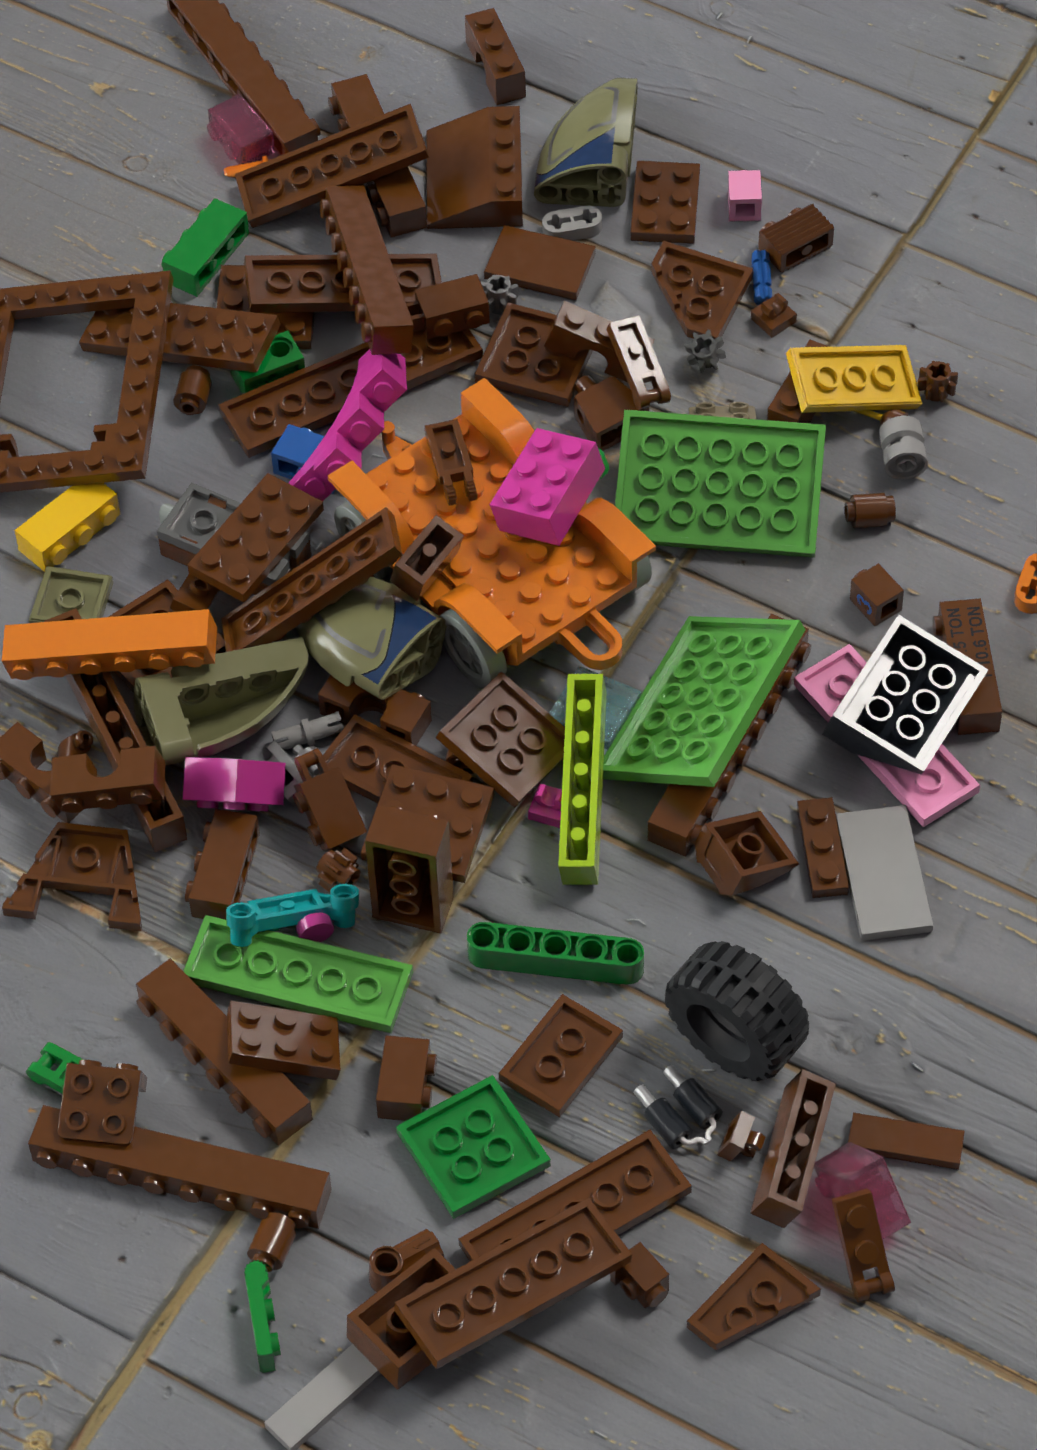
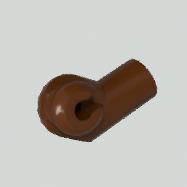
M80 730L67 737L59 744L57 757L86 754L93 744L92 734L87 730Z

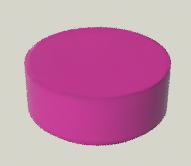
M313 913L305 916L298 922L296 931L299 938L322 942L333 934L334 926L328 914Z

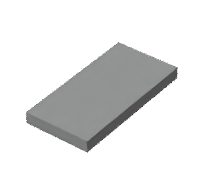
M906 805L837 813L836 819L844 864L861 941L933 932V921Z

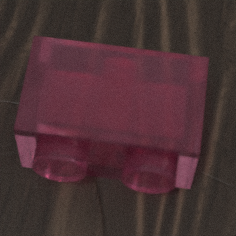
M240 94L208 109V133L214 141L218 140L223 145L225 153L230 160L235 159L240 165L261 161L262 156L268 157L275 153L273 131Z

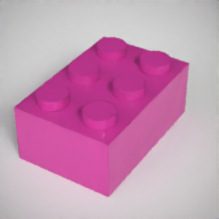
M536 428L489 504L499 530L559 546L605 470L596 442Z

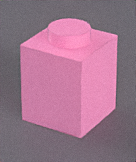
M760 170L728 171L729 221H761L762 192Z

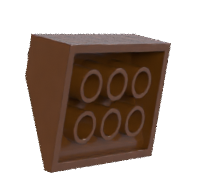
M520 106L486 107L426 130L427 152L429 158H427V229L503 227L504 225L511 227L523 226Z

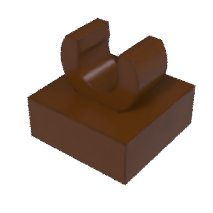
M777 293L751 310V320L773 338L797 322V313L788 306V301Z
M741 1111L728 1124L717 1154L718 1156L732 1161L739 1153L753 1158L757 1150L761 1151L766 1137L759 1132L751 1130L755 1119L754 1116Z

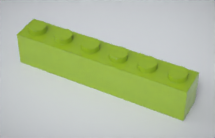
M568 674L558 861L562 885H598L607 696L603 674Z

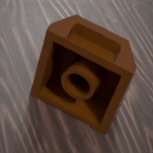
M761 811L705 823L695 841L697 863H701L719 889V894L735 895L756 888L799 865L793 853Z

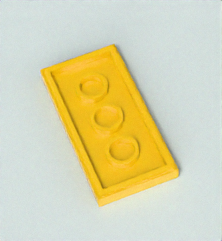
M906 345L790 348L786 352L802 413L918 409L922 405Z

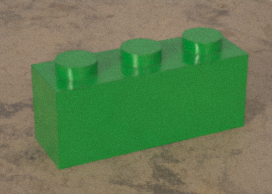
M216 198L212 200L207 208H203L200 211L193 225L183 231L178 243L163 256L161 265L163 271H171L174 279L173 287L198 297L221 269V265L226 263L248 236L247 212Z

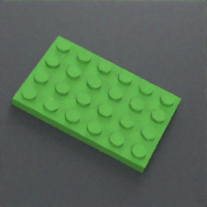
M624 410L615 506L658 546L815 558L826 425Z
M689 616L604 755L603 779L714 787L806 629L801 621Z

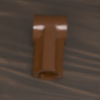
M425 1229L393 1247L382 1246L375 1249L369 1259V1283L371 1288L378 1292L434 1248L444 1257L439 1240L434 1233ZM391 1268L394 1271L390 1273H383L379 1271V1269Z

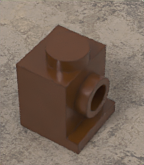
M639 1242L629 1249L632 1253L631 1263L610 1274V1281L615 1286L620 1283L624 1293L631 1300L637 1299L644 1308L648 1306L655 1307L668 1295L669 1273L645 1246Z

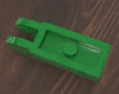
M253 1260V1262L246 1264L244 1275L260 1372L267 1373L276 1371L274 1356H280L281 1351L278 1333L269 1332L268 1322L275 1321L272 1298L267 1299L271 1294L267 1268L263 1262Z

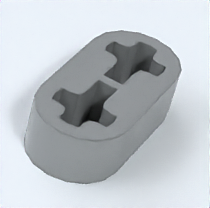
M580 206L547 213L542 219L543 234L572 241L594 237L602 230V214L599 209L593 206Z

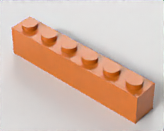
M209 609L5 625L1 661L11 679L29 680L32 677L43 676L60 678L69 674L82 673L96 675L100 672L109 671L132 672L135 669L149 668L164 670L175 666L200 667L203 664H215L217 626Z

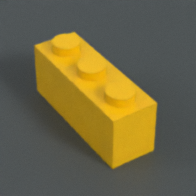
M104 483L71 486L14 530L18 550L44 572L46 566L54 567L61 564L70 553L79 546L87 544L93 535L105 526L111 525L120 515L117 493Z

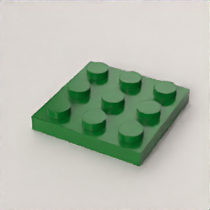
M493 1075L396 1126L398 1136L453 1219L551 1166V1159Z

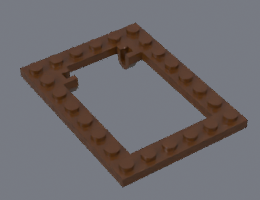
M170 270L0 289V403L16 319L134 307L117 423L94 425L93 432L97 441L91 443L90 450L19 457L16 441L12 434L0 435V493L146 478L174 281Z

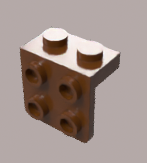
M80 1060L79 1064L67 1063L58 1124L59 1136L70 1140L119 1145L130 1144L134 1135L139 1092H146L147 1076L141 1070H138V1066L132 1064L117 1063L116 1068L103 1067L101 1062L94 1060Z

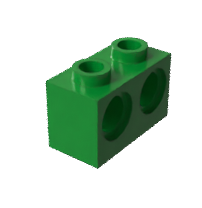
M285 331L275 335L257 373L231 369L230 373L239 390L244 394L305 368V362L289 331Z

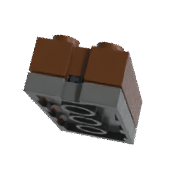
M191 482L176 505L168 503L160 507L159 517L161 525L157 530L161 555L187 566L241 503ZM306 530L252 594H258L311 558L309 531Z

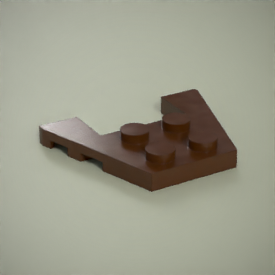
M57 822L35 855V862L27 874L23 873L17 882V889L11 898L7 897L2 906L4 916L36 919L43 888L113 895L108 918L109 928L141 931L142 922L128 830Z

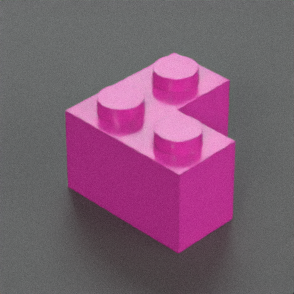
M185 757L183 800H197V808L218 809V803L223 802V809L244 810L245 803H247V810L268 812L269 805H283L286 763Z

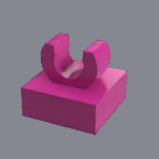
M539 784L528 810V819L560 828L562 789Z

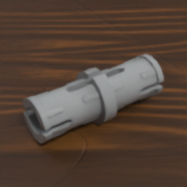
M336 711L308 721V718L300 720L301 724L271 731L273 741L288 737V740L278 743L283 750H287L305 743L308 746L314 745L315 740L339 734L344 727L342 723L332 727L327 726L330 723L341 720L339 712Z

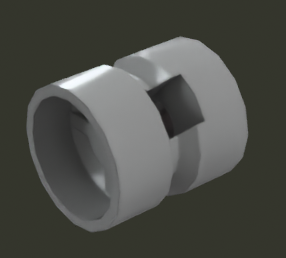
M897 416L884 422L879 428V437L886 473L896 479H911L922 474L928 467V458L920 421L910 416Z

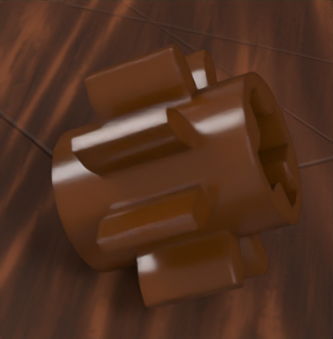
M932 361L927 368H920L917 386L919 391H924L926 400L943 402L948 397V394L951 396L955 395L958 372H951L949 363Z
M346 848L341 853L338 850L326 852L316 866V871L319 873L318 878L320 879L319 885L329 893L334 886L339 884L355 885L361 874L360 870L357 869L359 867L356 863L358 858Z

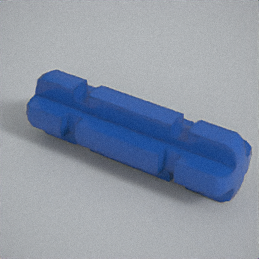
M755 250L752 253L751 259L753 290L755 291L754 302L758 306L772 297L770 257L766 250Z

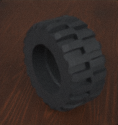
M724 941L703 944L696 949L666 985L665 1005L669 1008L668 1014L671 1020L676 1022L679 1032L690 1040L689 1043L696 1050L699 1049L710 1062L720 1065L722 1070L728 1073L733 1072L742 1079L750 1078L751 1081H761L775 1077L809 1035V1015L807 1009L802 1007V999L793 992L792 985L777 974L778 971L774 967L761 961L762 958L756 954H750L745 951V948L738 945L731 946L729 942Z

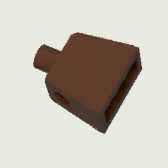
M589 375L581 377L575 384L574 388L578 392L574 397L575 418L587 440L596 442L598 448L602 451L621 442L624 410L649 411V407L641 410L635 407L632 391L616 377H608L596 384Z

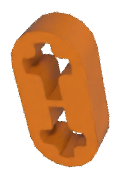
M1037 553L1032 554L1025 561L1015 590V606L1020 611L1028 614L1037 613V577L1034 576L1037 570ZM1030 589L1036 590L1035 596L1032 599L1025 598L1028 596Z

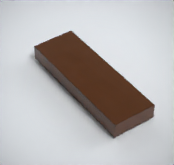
M853 1112L847 1151L959 1170L965 1131Z

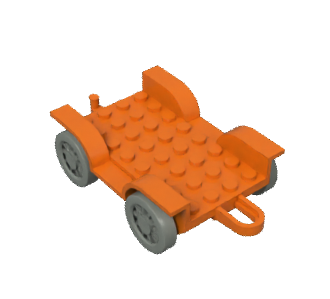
M486 378L461 392L462 414L454 418L458 419L473 467L477 500L469 501L465 493L464 480L453 482V487L457 494V504L449 506L443 485H440L426 436L412 445L395 436V425L390 421H384V430L381 432L383 452L387 461L365 474L352 460L328 475V480L347 499V501L337 506L334 512L335 525L340 538L385 507L395 516L403 554L436 515L464 535L458 553L427 589L421 599L434 613L445 619L447 628L443 641L444 647L458 669L473 684L485 688L501 671L506 675L507 665L518 666L553 642L557 645H563L583 665L591 669H608L620 660L622 656L621 635L599 612L627 593L635 592L650 581L652 568L648 555L656 550V545L616 506L603 498H594L588 503H584L559 546L500 531L489 504L531 438L534 429L526 418ZM397 561L393 565L384 567L375 573L374 578L383 579L391 574ZM587 625L609 647V651L602 655L592 653L574 633Z

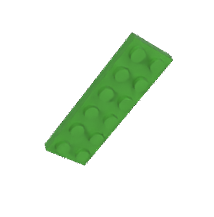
M205 915L183 972L200 987L306 1013L337 1017L339 1021L392 1034L413 975V965L270 930L256 933L252 936V943L250 945L237 947L230 942V928L227 926L226 920Z

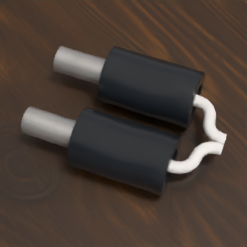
M673 1065L668 1066L663 1072L676 1088L673 1094L674 1098L701 1129H707L705 1139L695 1137L689 1140L693 1130L665 1098L656 1100L643 1084L634 1090L636 1097L646 1107L644 1117L671 1149H677L684 1144L702 1143L706 1146L713 1140L710 1135L715 1130L716 1122L721 1117L723 1111L695 1078L686 1080Z

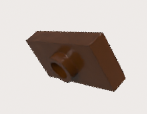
M189 573L175 595L170 609L175 612L209 609L220 589Z

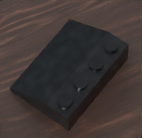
M898 614L833 713L822 735L853 754L922 775L988 669Z

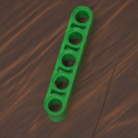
M478 922L472 925L467 932L468 959L475 967L482 969L624 985L638 982L644 974V948L640 942L632 938L491 922ZM484 943L489 944V946L486 947L477 946L479 944ZM520 947H521V948H525V950H523V951L513 950V949H515V948H520ZM556 951H557V952H561V954H559V955L549 954V953H551V952H556ZM592 955L598 957V958H595V959L585 958V957H587V956H592ZM629 959V960H633L634 962H632V963H624V962H622V961Z

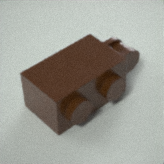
M477 274L416 289L415 301L406 303L414 325L413 332L424 330L427 340L490 323L489 301Z
M318 748L294 758L302 782L293 785L297 792L293 794V799L301 814L305 812L311 824L307 827L313 844L315 846L320 845L322 850H328L366 833L367 830L340 768L328 769L324 757ZM316 764L320 774L311 777L307 768Z

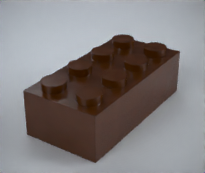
M377 805L365 839L372 918L442 934L454 898L449 820L442 819L434 814L423 815L409 812L398 806L387 807Z

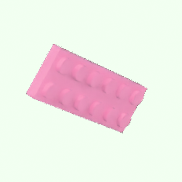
M848 644L795 676L794 686L821 716L829 722L867 662ZM941 744L922 775L858 755L901 804L906 805L907 810L922 827H925L979 793L980 784L943 744Z

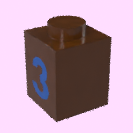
M879 563L868 570L863 569L851 579L850 600L874 626L902 611L904 590Z

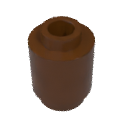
M192 365L180 374L173 403L183 414L196 415L205 410L212 386L210 373L207 369Z
M885 493L851 495L850 501L844 504L846 522H851L853 528L887 526V523L894 522L896 518L894 497L892 495L886 496Z
M271 1212L267 1218L262 1219L247 1251L248 1257L252 1260L251 1262L253 1260L263 1262L266 1265L267 1272L281 1269L296 1237L294 1231L296 1227L295 1222L289 1217L276 1212Z

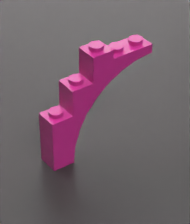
M369 349L359 359L353 386L341 411L320 444L288 484L324 501L336 489L328 480L329 474L352 460L362 469V451L384 430V412L407 390L405 357L401 354L372 355Z

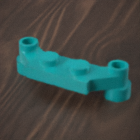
M339 884L330 890V895L319 893L317 889L251 900L247 901V903L231 904L226 909V923L230 928V942L237 947L248 946L252 943V936L265 930L276 931L282 927L297 925L302 918L313 913L328 914L331 920H334V924L337 927H352L355 925L356 908L359 906V889L354 885Z

